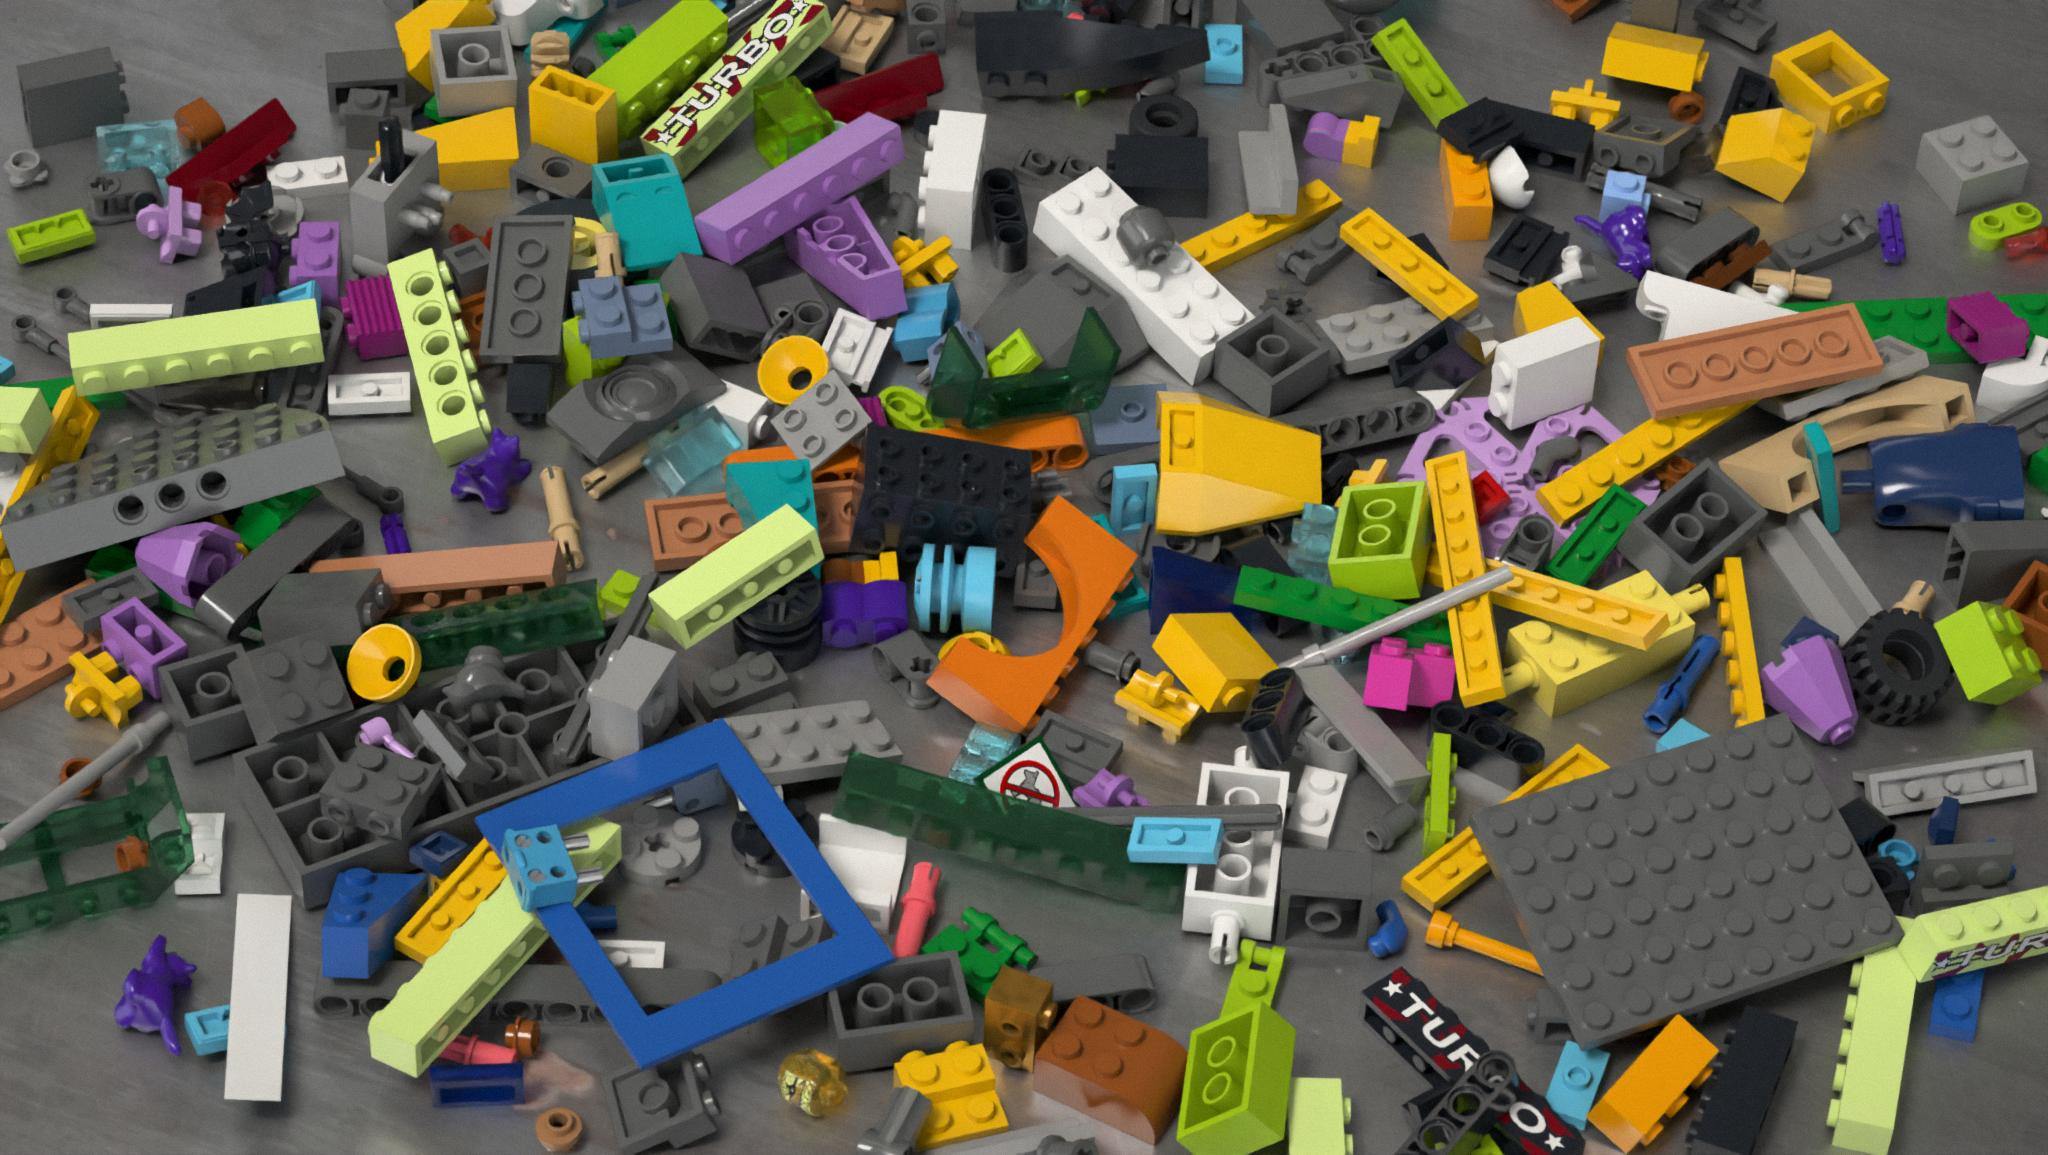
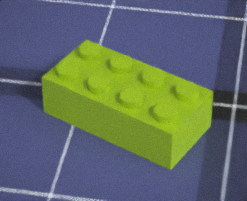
M681 0L586 78L616 90L618 145L625 139L629 141L635 138L642 130L643 125L653 116L657 118L664 114L669 108L671 101L681 93L684 94L726 51L729 17L710 0Z

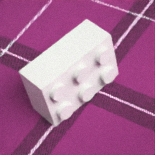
M940 110L938 124L930 125L928 148H933V151H925L923 174H927V177L920 178L918 199L925 203V206H920L918 215V229L925 230V246H929L946 235L953 242L950 249L971 251L982 189V176L985 170L987 114Z

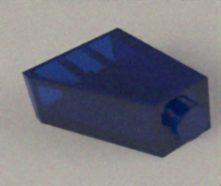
M1152 546L1148 592L1150 635H1158L1170 614L1232 613L1246 631L1251 634L1252 618L1260 617V610L1233 604L1241 571L1162 546Z

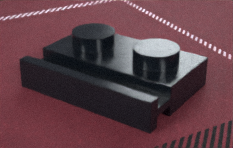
M1484 97L1441 119L1435 132L1463 155L1466 153L1471 154L1474 157L1472 162L1478 165L1497 155L1507 146L1512 147L1521 142L1527 129L1515 127L1512 124L1514 119L1504 112L1500 105Z
M1519 212L1485 255L1483 269L1516 283L1520 280L1529 283L1528 288L1537 286L1561 255L1563 249L1568 246L1570 233L1566 231L1563 234L1554 231V226Z

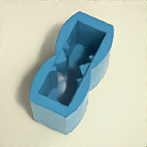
M952 282L905 290L908 310L897 313L898 321L896 328H893L891 333L893 348L896 352L900 351L904 362L928 359L927 349L950 331L957 321H960L961 302Z

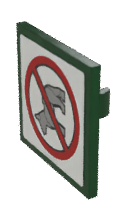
M1041 735L1036 736L973 778L1015 854L1021 853L1047 835L1029 832L1026 823L1029 809L1081 807L1080 804L1073 800V792Z

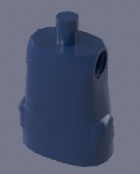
M1961 423L1953 427L1952 430L1943 432L1888 436L1875 439L1868 443L1866 470H1840L1841 495L1869 494L1872 520L1889 526L1950 528L1951 524L1956 522L2024 520V481L2015 424Z

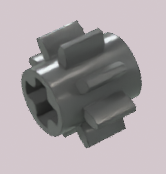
M1280 284L1279 291L1277 289H1267L1265 292L1268 297L1259 306V309L1263 310V312L1274 306L1295 323L1303 321L1307 313L1312 309L1308 307L1304 299L1307 294L1306 291L1293 292L1292 284Z
M1057 469L1033 473L1035 481H1031L1030 513L1040 512L1041 514L1058 494L1072 504L1071 485L1067 476L1057 477Z

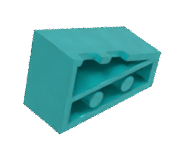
M809 459L726 464V500L730 507L736 509L745 531L785 504H788L816 529L819 538ZM821 561L809 568L819 581Z

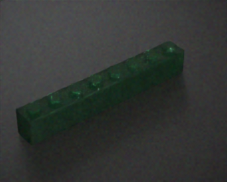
M850 750L831 817L845 820L851 824L863 825L887 832L893 836L908 838L932 845L938 849L950 850L974 857L980 861H988L1016 869L1022 873L1037 875L1058 881L1067 886H1075L1103 894L1109 898H1117L1172 915L1187 868V863L1130 862L1127 848L1131 830Z

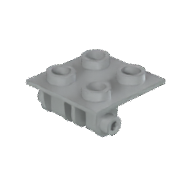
M834 369L770 420L797 459H809L811 474L848 443L852 447L861 449L867 424L874 423Z

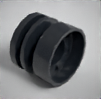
M806 570L734 618L733 642L735 652L739 657L747 652H756L758 655L770 651L785 673H792L808 666L818 656L822 645V589L819 579L811 570Z

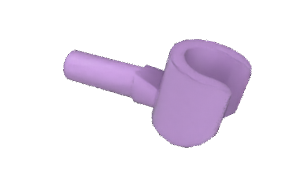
M376 717L360 725L364 731L360 734L363 743L375 747L383 743L386 748L394 753L417 759V756L392 736L391 728L383 717Z

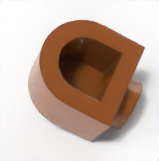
M202 97L179 108L173 117L174 124L178 126V129H176L178 140L184 148H191L196 153H199L226 133V128L220 115Z

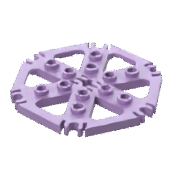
M1488 397L1461 398L1460 403L1457 401L1451 402V416L1445 415L1440 409L1436 410L1432 424L1426 430L1421 431L1397 474L1396 482L1426 480L1428 488L1426 469L1423 463L1437 440L1447 442L1457 452L1465 450L1469 463L1476 469L1470 470L1472 480L1486 470L1510 496L1513 502L1484 524L1480 531L1484 557L1492 560L1499 548L1506 543L1519 520L1526 515L1540 514L1550 519L1555 530L1553 540L1562 546L1588 514L1584 512L1560 528L1534 497L1538 489L1576 466L1565 465L1562 460L1555 461L1547 480L1538 481L1532 478L1528 471L1539 445L1543 441L1564 435L1572 436L1578 440L1580 434L1588 430L1596 432L1609 444L1624 436L1623 433L1592 406H1590V411L1583 416L1585 404H1582L1575 409H1568L1539 420L1521 453L1485 420V415L1492 413L1488 407ZM1655 468L1623 488L1648 506L1660 497V481L1654 480L1653 472ZM1523 485H1529L1532 491L1527 490ZM1433 526L1431 541L1437 543L1435 527ZM1615 549L1591 580H1597L1598 575L1602 577L1607 575L1609 566L1607 561L1613 562L1618 568L1623 567L1625 557Z

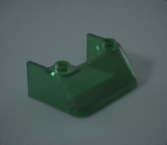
M1094 306L1086 307L1067 367L982 379L984 370L957 326L949 327L926 399L925 408L933 422L938 425L971 430L1093 412L1102 405L1106 398L1122 350Z

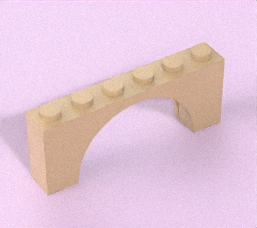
M1917 373L1908 380H1892L1880 385L1881 388L1874 393L1857 394L1845 400L1839 406L1828 408L1718 461L1719 466L1727 476L1763 508L1790 513L1820 498L1812 461L1807 459L1803 425L1816 421L1818 424L1820 423L1833 453L1881 437L1948 431L1961 423L1969 424L1976 422L1968 383Z

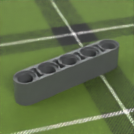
M322 495L316 497L212 585L199 599L193 615L228 641L233 640L259 618L258 609L284 574L309 573L311 561L326 560L346 542L355 527L356 520Z

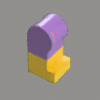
M1327 112L1317 113L1310 119L1304 138V147L1307 152L1318 158L1371 169L1378 145L1381 118L1365 115L1364 122H1357L1347 119L1341 120Z

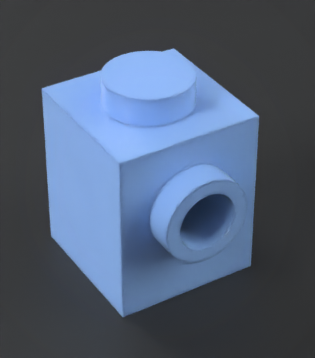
M1608 170L1598 222L1604 223L1610 214L1622 211L1630 204L1640 206L1644 210L1645 216H1647L1651 200V193L1644 192L1647 176Z

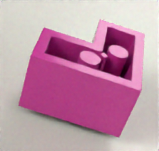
M1389 636L1382 637V642L1373 641L1363 705L1406 711L1407 704L1432 708L1438 702L1451 700L1456 666L1454 653H1450V646L1438 643H1425L1424 649L1407 646L1408 640Z

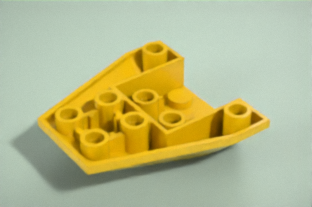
M1157 391L1156 429L1160 430L1159 485L1155 504V534L1201 536L1321 510L1320 435L1198 393Z

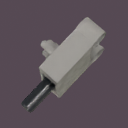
M393 115L389 118L382 117L379 120L380 154L349 189L354 246L352 269L355 274L369 279L372 276L378 278L380 275L386 277L389 274L387 264L405 258L404 254L398 250L413 232L428 238L436 236L443 224L445 215L444 206L441 205V201L451 203L454 198L452 191L440 186L437 140L403 129L399 123V118Z

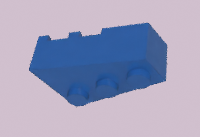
M353 868L346 872H338L322 924V977L369 978L393 957L394 937L428 901V875L372 873L364 868Z

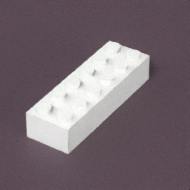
M1097 166L1039 202L1033 233L1058 257L1070 255L1124 297L1146 342L1193 387L1213 374L1216 342L1251 321L1255 316L1176 241L1169 251V258L1162 264L1155 267H1150L1148 264L1143 266L1133 264L1116 238V230L1121 216L1131 208L1139 205Z

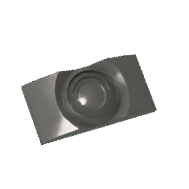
M673 342V350L631 355L618 369L600 378L583 379L546 414V422L591 461L599 465L726 392V383L679 344Z

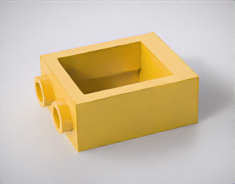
M1828 30L1773 55L1769 74L1770 78L1775 79L1779 94L1809 121L1817 124L1816 127L1825 135L1840 128L1848 127L1853 122L1876 114L1884 109L1890 81L1832 30ZM1831 68L1853 89L1832 97L1810 77Z

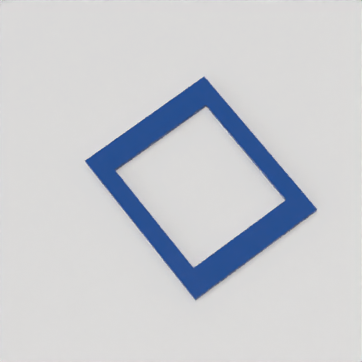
M723 718L475 817V824L505 867L501 852L504 833L507 829L520 831L557 824L561 832L717 768L836 936L647 1016L571 902L532 908L641 1072L894 963L895 957Z

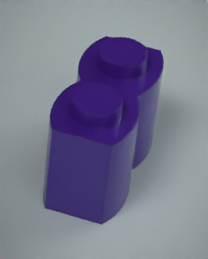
M878 580L863 585L856 582L839 581L821 586L823 644L841 648L856 646L865 642L875 645L908 630L906 583L896 580Z

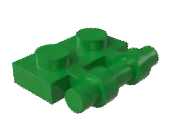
M971 906L961 916V921L970 927L966 933L950 924L921 948V955L957 950L968 996L985 1008V997L1002 966L1011 968L1016 963H1019L1025 969L1030 970L1037 963L1038 955L1028 949V942L1017 934L1011 936L998 926V920L989 913L981 914ZM989 941L1000 951L993 955L982 945Z

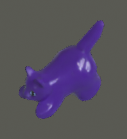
M1634 204L1627 205L1622 211L1610 214L1604 223H1600L1586 215H1576L1573 218L1576 224L1601 238L1606 248L1618 259V262L1614 265L1638 279L1639 283L1647 270L1655 272L1645 213L1640 206Z
M495 428L492 432L489 448L481 454L461 462L456 468L450 493L460 500L467 499L474 494L479 495L483 499L485 508L491 512L507 509L509 506V496L507 495L509 483L524 479L529 476L532 470L529 460L519 459L521 454L519 437L517 435L512 437L504 435L499 428Z
M158 935L149 948L141 964V969L133 968L128 974L122 987L123 997L115 1008L114 1018L122 1029L133 1028L144 1033L159 1030L164 1046L172 1055L179 1056L182 1053V1049L172 1020L174 1008L173 989L178 986L190 987L193 982L188 974L196 972L198 968L196 965L188 964L175 951L166 952L167 939L163 935Z

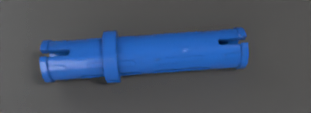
M1707 634L1699 635L1670 679L1663 681L1656 690V699L1643 714V723L1649 730L1656 733L1665 732L1677 712H1681L1687 707L1690 702V693L1721 651L1719 650L1721 648L1720 643L1713 636Z

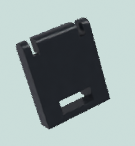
M264 265L189 292L185 296L183 317L245 308L246 295L248 293L254 300L253 307L273 304L276 278L268 267Z

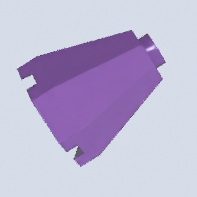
M209 522L173 526L144 535L136 546L135 558L137 567L146 577L178 603L195 609L202 595L244 559V553L237 552L235 542L241 544L239 533Z
M1816 635L1797 643L1781 654L1785 662L1780 666L1776 667L1773 661H1771L1762 669L1759 680L1763 701L1780 713L1787 712L1794 724L1817 741L1825 744L1832 742L1834 745H1837L1853 735L1855 732L1853 727L1857 723L1859 716L1842 652L1833 639L1827 638L1826 640L1824 636Z

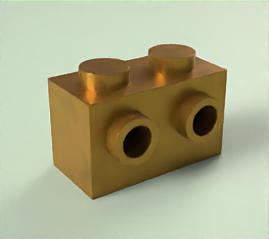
M1004 965L1002 966L985 997L983 1047L987 1057L1001 1061L1009 1067H1018L1032 1073L1034 1072L1035 1055L1051 1034V1027L1058 1011V1004L1053 1002V982Z

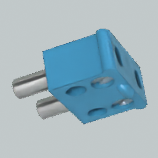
M557 824L520 831L512 829L505 831L501 856L522 910L529 913L532 911V908L575 901L577 887L603 882L604 874L600 867L575 871L568 854L569 851L589 848L590 838L587 833L561 837Z

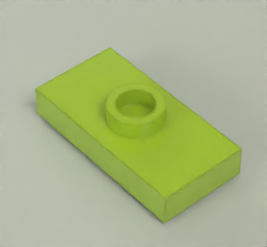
M83 208L6 229L7 239L20 264L96 243L95 231Z
M1018 328L986 356L989 383L986 387L982 386L970 396L975 407L983 413L1044 361L1026 332Z

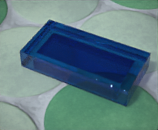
M523 1062L430 1066L432 1108L525 1104Z

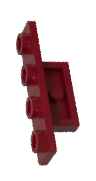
M929 52L802 96L800 102L807 131L815 134L818 128L826 129L831 121L849 124L867 112L887 120H905L914 117L917 110L928 107L926 94L944 88L939 58L936 53Z
M273 98L167 175L165 181L169 187L182 188L183 201L199 203L216 189L230 182L234 187H237L254 175L251 168L259 163L261 167H264L281 155L278 148L289 140L288 136L296 131L297 127L279 100Z

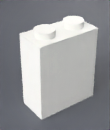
M1577 316L1496 345L1494 364L1492 365L1491 390L1488 396V407L1495 417H1499L1510 430L1592 401L1600 339Z

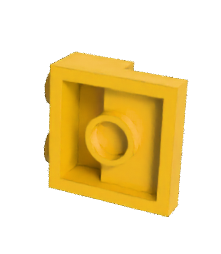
M956 1041L948 1045L944 1052L926 1056V1053L923 1051H912L904 1055L900 1062L894 1063V1088L907 1086L916 1089L932 1101L933 1109L915 1142L918 1152L1009 1132V1124L995 1090L996 1078L982 1043L970 1046L967 1041Z

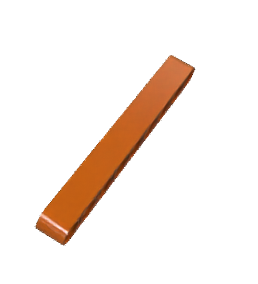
M1071 415L917 431L1032 451L1031 474L1050 469H1057V471L1075 469L1082 466L1089 457L1081 423L1076 417ZM848 443L811 474L812 483L854 479L861 449L852 447ZM789 446L733 452L726 456L722 462L725 486L726 464L798 459Z

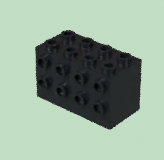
M868 423L852 485L848 551L879 556L880 552L896 551L897 559L919 563L924 543L935 544V563H944L945 545H952L955 564H964L969 546L997 548L995 576L1013 578L1030 519L1032 451Z

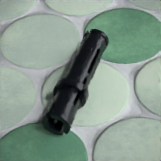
M1343 453L1339 454L1326 469L1321 471L1322 505L1325 502H1332L1339 495V489L1349 481L1353 471L1360 469L1357 461L1348 453L1344 455ZM1315 511L1266 521L1263 524V531L1269 540L1276 544L1278 542L1281 544Z

